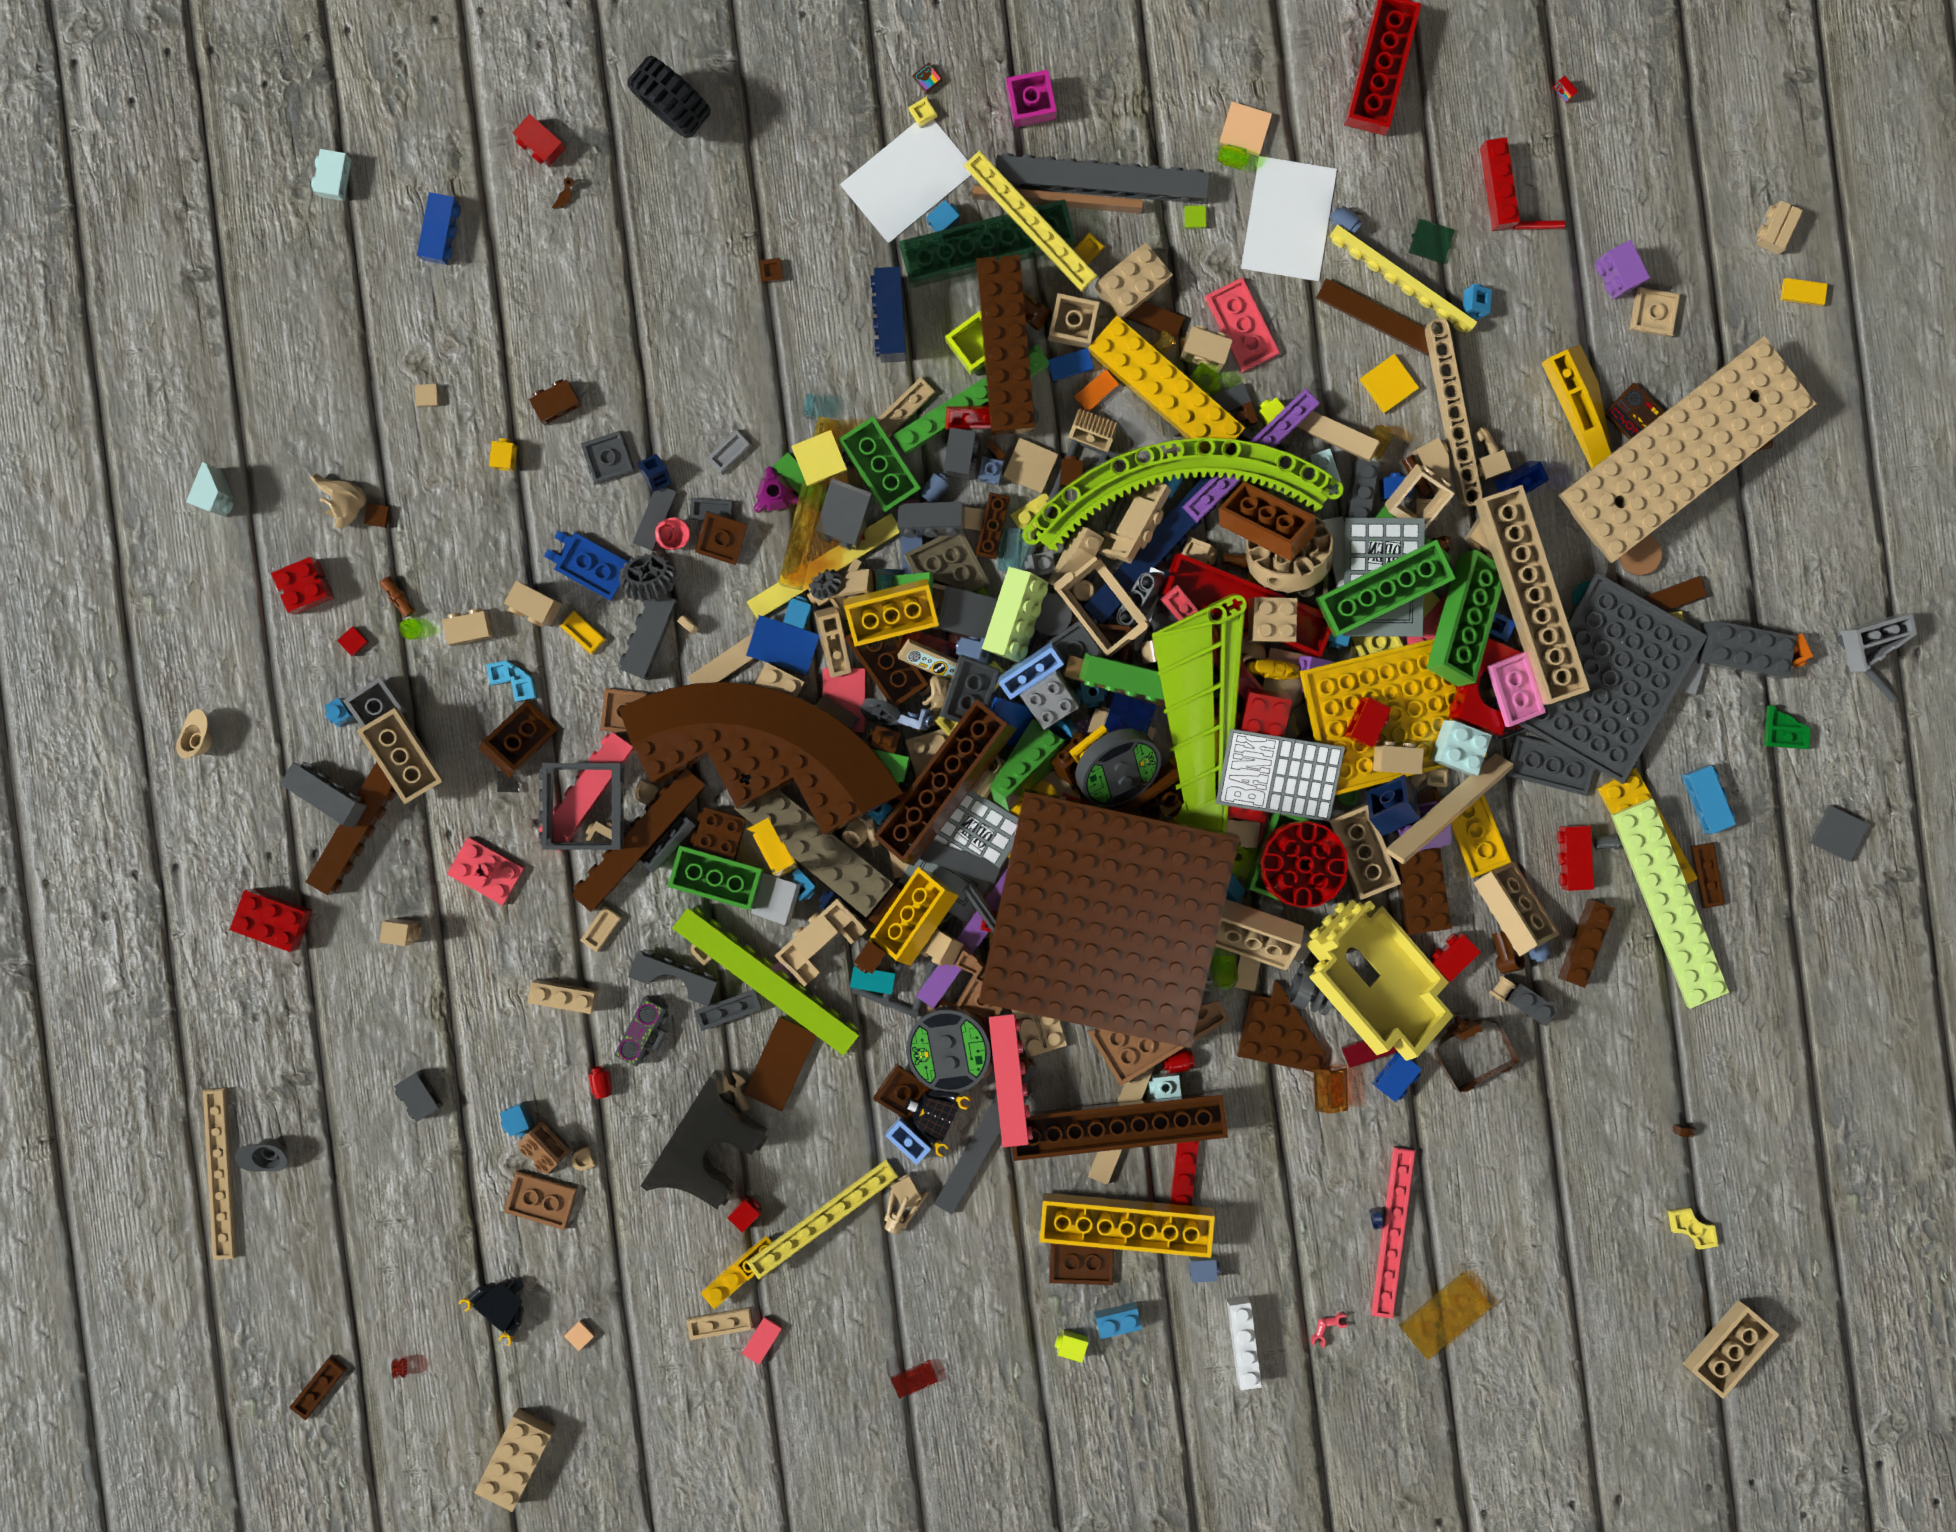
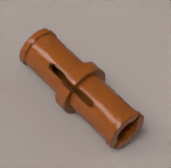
M391 576L385 577L379 582V585L389 596V601L395 604L404 618L409 617L416 611L405 597L406 593L399 589Z

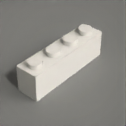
M1247 1296L1226 1299L1238 1386L1240 1390L1262 1388L1251 1302Z

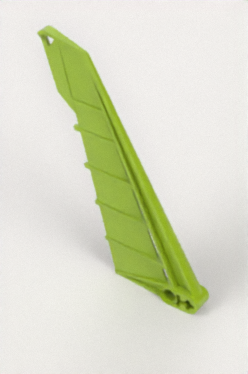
M1237 593L1230 594L1152 633L1159 669L1158 676L1160 675L1166 706L1164 714L1167 713L1173 742V746L1169 748L1170 752L1174 751L1180 779V783L1175 785L1176 790L1182 789L1184 800L1175 821L1227 832L1229 806L1216 804L1215 771H1218L1219 789L1230 729L1235 730L1244 616L1247 606L1246 600ZM1233 599L1241 601V603L1238 604V609H1235L1234 607L1227 609L1230 612L1229 614H1227L1225 608L1222 606V604L1224 603L1227 607L1231 606L1233 604ZM1214 608H1220L1222 611V615L1218 619L1210 617V612ZM1212 624H1221V639L1212 644ZM1220 647V682L1213 685L1212 650ZM1220 688L1219 723L1214 725L1213 691ZM1219 729L1218 765L1215 766L1214 731Z

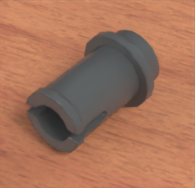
M1613 833L1612 836H1594L1593 839L1595 850L1608 848L1618 850V848L1623 846L1617 833Z

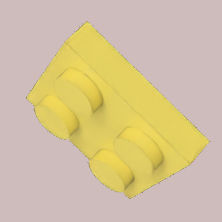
M1046 492L1010 514L1022 535L1025 527L1047 503L1049 497ZM1054 507L1051 516L1056 517L1058 511ZM1035 522L1032 524L1035 527L1034 530L1026 532L1028 540L1034 538L1037 526Z

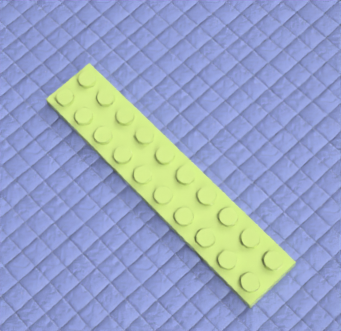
M1649 798L1611 814L1686 1006L1691 1009L1729 993L1654 800Z

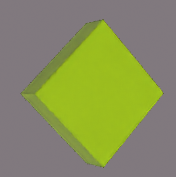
M1206 205L1184 206V229H1205Z

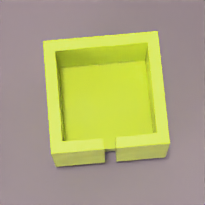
M980 311L945 336V342L970 375L985 365Z

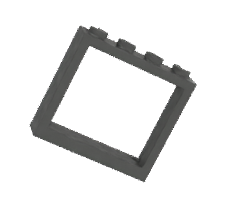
M542 763L539 779L542 780V789L539 790V801L542 802V810L539 812V823H542V832L539 833L542 850L624 849V763ZM553 770H612V842H553Z

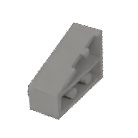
M1913 613L1895 614L1842 630L1841 634L1850 672H1866L1871 668L1870 666L1878 660L1884 659L1893 649L1899 648L1914 637L1917 631Z

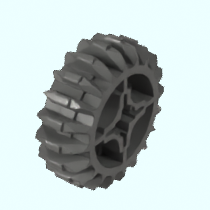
M645 552L643 556L637 555L635 559L630 558V562L624 563V568L620 569L619 575L622 591L628 598H633L634 601L640 599L641 602L645 600L651 602L654 598L659 599L661 595L667 596V591H673V586L676 585L677 579L674 563L668 556H663L662 553L656 555L655 552L651 555Z

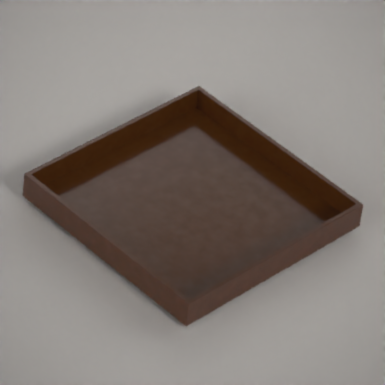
M1024 789L978 1003L1191 1048L1240 838L1237 834Z

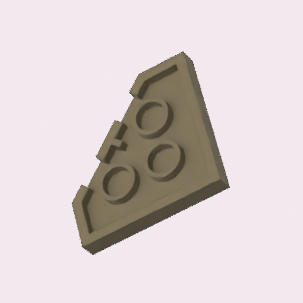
M958 534L955 537L942 535L903 555L913 574L931 572L933 573V581L945 586L974 592L989 584L965 534Z

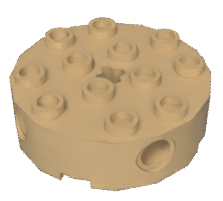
M1316 517V534L1292 561L1249 540L1246 542V561L1250 574L1264 587L1275 591L1291 593L1309 589L1321 582L1331 570L1333 538L1325 527V523L1319 517Z

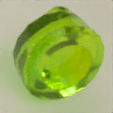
M406 619L400 623V633L408 640H415L422 634V625L418 620Z

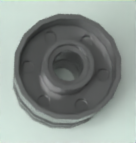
M1303 962L1292 979L1289 1004L1305 1009L1310 1002L1312 1012L1318 1010L1319 1014L1326 1016L1333 1004L1310 979L1309 976L1315 971L1313 969L1314 966Z

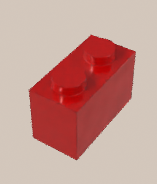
M531 114L513 132L517 138L516 144L524 151L529 149L533 153L531 157L540 165L544 163L550 167L566 149L563 143Z
M1361 697L1344 737L1364 747L1373 748L1380 741V732L1390 719L1389 713L1391 708L1369 697Z
M1459 932L1451 934L1445 941L1447 944L1441 949L1437 948L1430 955L1431 963L1450 982L1481 953L1464 934Z

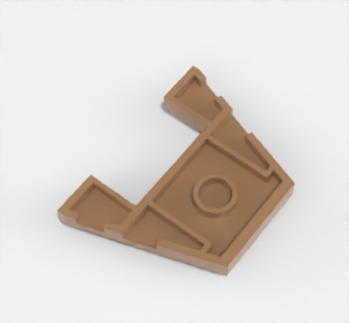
M963 947L955 961V966L972 973L973 976L957 1004L941 998L934 1009L942 1006L961 1007L971 1011L984 1024L989 1025V1017L999 1016L1003 1008L978 1003L986 965L969 949Z

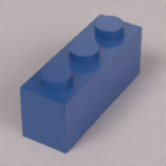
M429 192L417 256L421 260L448 265V259L452 258V239H455L457 234L456 218H459L461 214V205H459L455 197Z

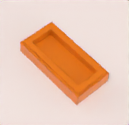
M1105 369L1073 398L1083 410L1090 412L1120 385Z

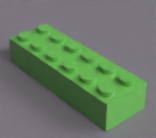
M1434 540L1315 598L1333 637H1338L1456 578L1438 541Z
M1476 549L1459 554L1453 573L1456 579L1451 581L1426 669L1458 687L1476 683L1502 590V583L1494 560Z

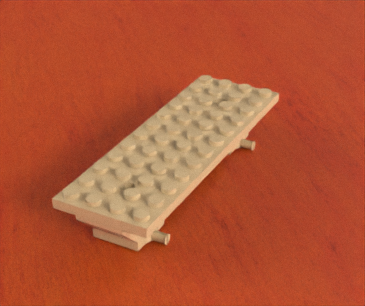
M1763 336L1559 494V497L1569 508L1571 515L1594 545L1598 546L1608 561L1612 563L1815 406L1816 402L1767 338Z

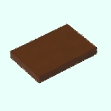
M1050 1243L1049 1283L1113 1285L1114 1249Z

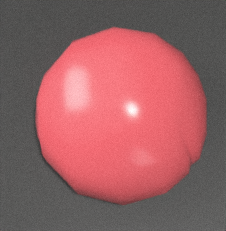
M667 518L656 526V541L662 548L667 550L679 549L687 545L690 538V528L685 521L679 518Z

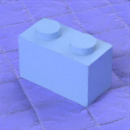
M899 1117L886 1131L885 1136L916 1165L931 1150V1147L902 1117Z

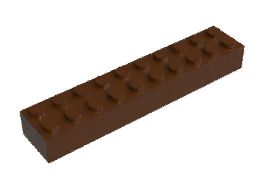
M1219 1091L1164 1099H1146L1030 1112V1118H1027V1126L1032 1127L1033 1139L1029 1140V1145L1012 1146L1014 1161L1228 1138L1223 1094Z

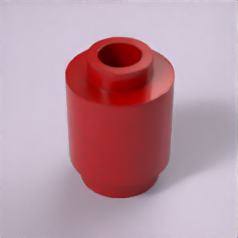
M1180 1050L1162 1061L1164 1071L1168 1070L1169 1074L1190 1071V1068L1195 1067L1192 1051Z
M604 1066L591 1068L588 1078L591 1093L594 1094L595 1099L611 1096L613 1088L609 1069L604 1068Z

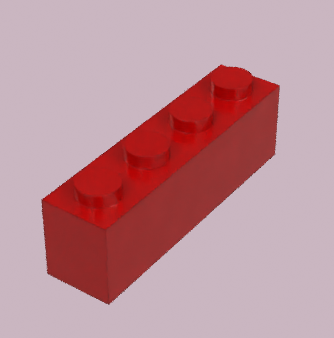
M1507 137L1486 140L1480 147L1492 231L1512 229L1520 222L1508 140Z

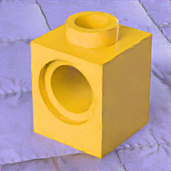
M505 438L491 441L489 467L495 470L515 472L518 446L511 443L512 440Z

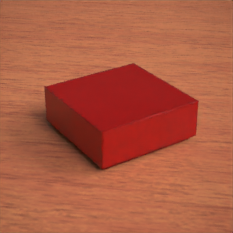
M354 626L337 640L353 657L369 643Z

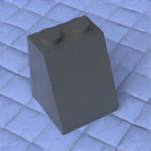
M832 478L815 530L820 536L819 539L827 543L835 541L840 543L839 546L849 551H851V548L858 550L862 536L876 506L872 493Z
M946 586L938 619L939 626L937 628L944 632L964 637L985 638L998 599Z

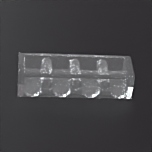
M1119 384L1100 400L1099 405L1114 423L1117 422L1119 429L1136 448L1172 440L1168 435L1164 436L1159 431L1161 428L1154 419L1150 420L1145 414L1147 411L1141 403L1136 404L1131 398L1133 394L1126 386L1122 387ZM1172 444L1170 449H1164V445L1159 446L1164 452L1163 458H1166L1165 453H1172L1175 450L1174 444ZM1146 450L1141 451V455L1148 461L1150 458L1149 452Z

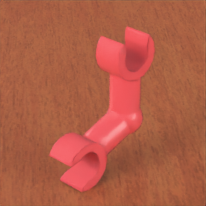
M1339 1312L1335 1317L1320 1318L1316 1333L1311 1336V1344L1314 1346L1315 1340L1320 1338V1346L1323 1348L1326 1344L1324 1338L1326 1327L1335 1325L1340 1328L1347 1327L1346 1322L1339 1323V1319L1347 1315Z

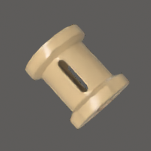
M1500 975V981L1493 990L1489 991V994L1505 1004L1506 997L1517 986Z

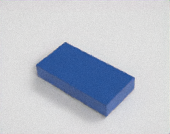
M1088 348L1048 360L1052 381L1094 369Z

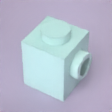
M1178 1073L1152 1075V1081H1149L1150 1094H1154L1155 1099L1181 1097Z

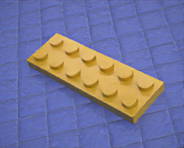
M1636 768L1631 770L1624 784H1620L1612 779L1596 788L1610 814L1649 798L1653 799ZM1656 805L1686 884H1689L1698 878Z

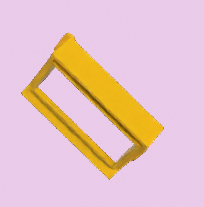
M769 818L747 828V830L754 833L753 837L770 869L774 871L773 875L782 877L799 868L795 859L790 855L785 843L781 842Z

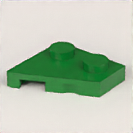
M1767 706L1764 746L1809 749L1811 728L1797 722L1790 715L1777 710L1775 706Z

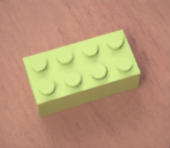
M1008 567L982 646L983 650L1020 663L1023 661L1028 653V644L1034 634L1036 619L1041 613V604L1047 594L1049 582L1031 572Z

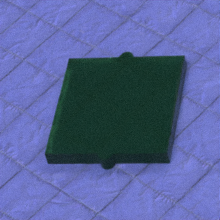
M1419 219L1415 233L1411 235L1413 239L1408 253L1444 264L1448 250L1452 247L1450 243L1455 230Z

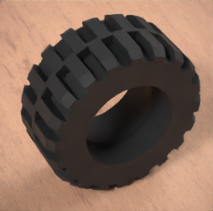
M646 57L628 79L627 85L631 92L653 114L684 138L692 137L710 116L711 109L699 93L682 79L680 75L656 57Z

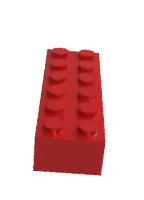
M1410 0L1375 1L1344 126L1383 136L1389 130L1421 3Z
M1247 687L1238 730L1284 737L1292 704L1290 695ZM1233 806L1228 808V817L1260 823L1265 822L1267 813L1265 811Z

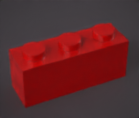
M1559 826L1557 842L1560 844L1558 863L1561 865L1559 884L1562 886V890H1594L1591 826Z

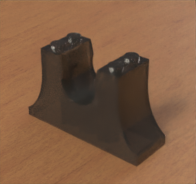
M714 1071L640 1187L646 1191L655 1188L683 1190L718 1210L721 1204L725 1206L734 1191L731 1189L734 1182L724 1172L717 1170L710 1163L708 1157L709 1147L715 1143L726 1142L736 1147L738 1151L752 1155L755 1149L760 1151L768 1138L765 1135L767 1128L745 1115L734 1105L727 1093L724 1092L722 1075Z

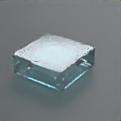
M807 393L805 395L803 414L809 419H813L816 400L814 394Z

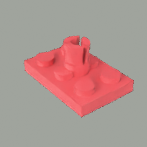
M467 837L447 875L503 906L525 868L473 838Z

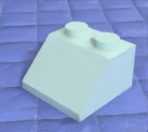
M202 462L186 502L226 517L227 513H230L232 510V500L234 497L223 471Z

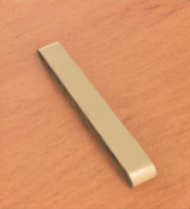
M1437 318L1426 325L1425 337L1449 450L1457 499L1461 506L1471 507L1476 505V500L1482 499V490L1450 327L1445 319ZM1434 324H1436V325H1438V326L1440 327V329H1441V333H1440V334H1437V333L1434 332V330H1433V325H1434ZM1438 345L1445 349L1444 355L1438 353ZM1442 366H1445V367L1448 368V370H1449V375H1448V376H1444V375L1442 374V372H1441ZM1446 387L1452 389V397L1446 395ZM1451 408L1457 411L1456 418L1450 416ZM1455 429L1461 432L1460 440L1454 436ZM1459 450L1465 453L1464 461L1458 457ZM1463 471L1469 473L1468 481L1462 478ZM1468 491L1474 496L1472 502H1469L1466 498Z

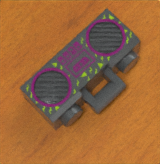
M645 996L614 1056L637 1067L640 1063L644 1064L650 1054L647 1051L648 1048L658 1052L668 1033L659 1028L660 1024L664 1026L669 1014L666 1012L669 1007ZM653 1032L658 1033L654 1042H649Z

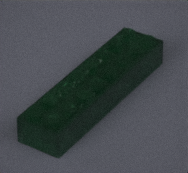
M1065 199L1033 207L1071 248L1075 246L1076 240ZM1008 214L899 241L910 289L977 272V258L996 257V261H1000V256L1020 255V261L1046 255Z

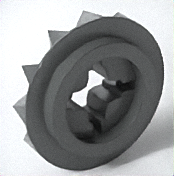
M825 569L823 573L818 572V576L812 577L813 582L809 584L811 594L817 599L831 597L841 587V575L834 569L830 571Z

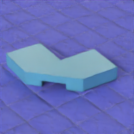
M508 660L486 664L490 685L511 682L515 702L538 698L534 677Z

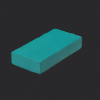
M853 966L850 988L892 995L896 973L875 969L872 974L869 972L866 974L856 966Z

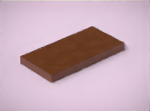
M779 1016L744 1095L779 1111H783L816 1039V1035L807 1028Z

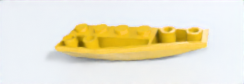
M1580 344L1549 357L1541 364L1592 469L1613 452L1599 382Z

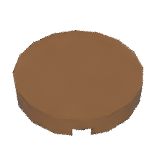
M1646 536L1618 558L1622 565L1621 567L1624 571L1636 576L1653 572L1661 562L1662 551L1660 544L1654 537Z

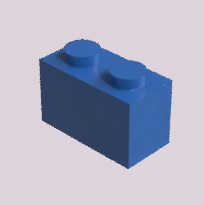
M1396 1052L1372 1084L1396 1102L1398 1099H1403L1407 1093L1406 1089L1408 1086L1419 1079L1421 1075L1419 1072L1422 1069L1413 1061H1406L1399 1052Z

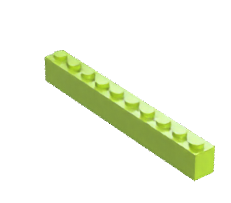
M689 906L672 927L673 930L843 1056L846 1054L860 1034L857 1031L858 1027L853 1022L848 1020L846 1023L840 1018L841 1014L833 1008L830 1010L823 1005L824 1001L816 995L811 997L806 993L807 989L798 982L795 985L789 980L790 976L784 971L779 970V972H776L771 968L773 966L772 962L765 957L760 959L755 955L756 951L747 944L745 946L738 942L739 938L733 933H725L720 929L722 926L714 919L709 921L703 916L705 913L698 907L694 906L692 908Z

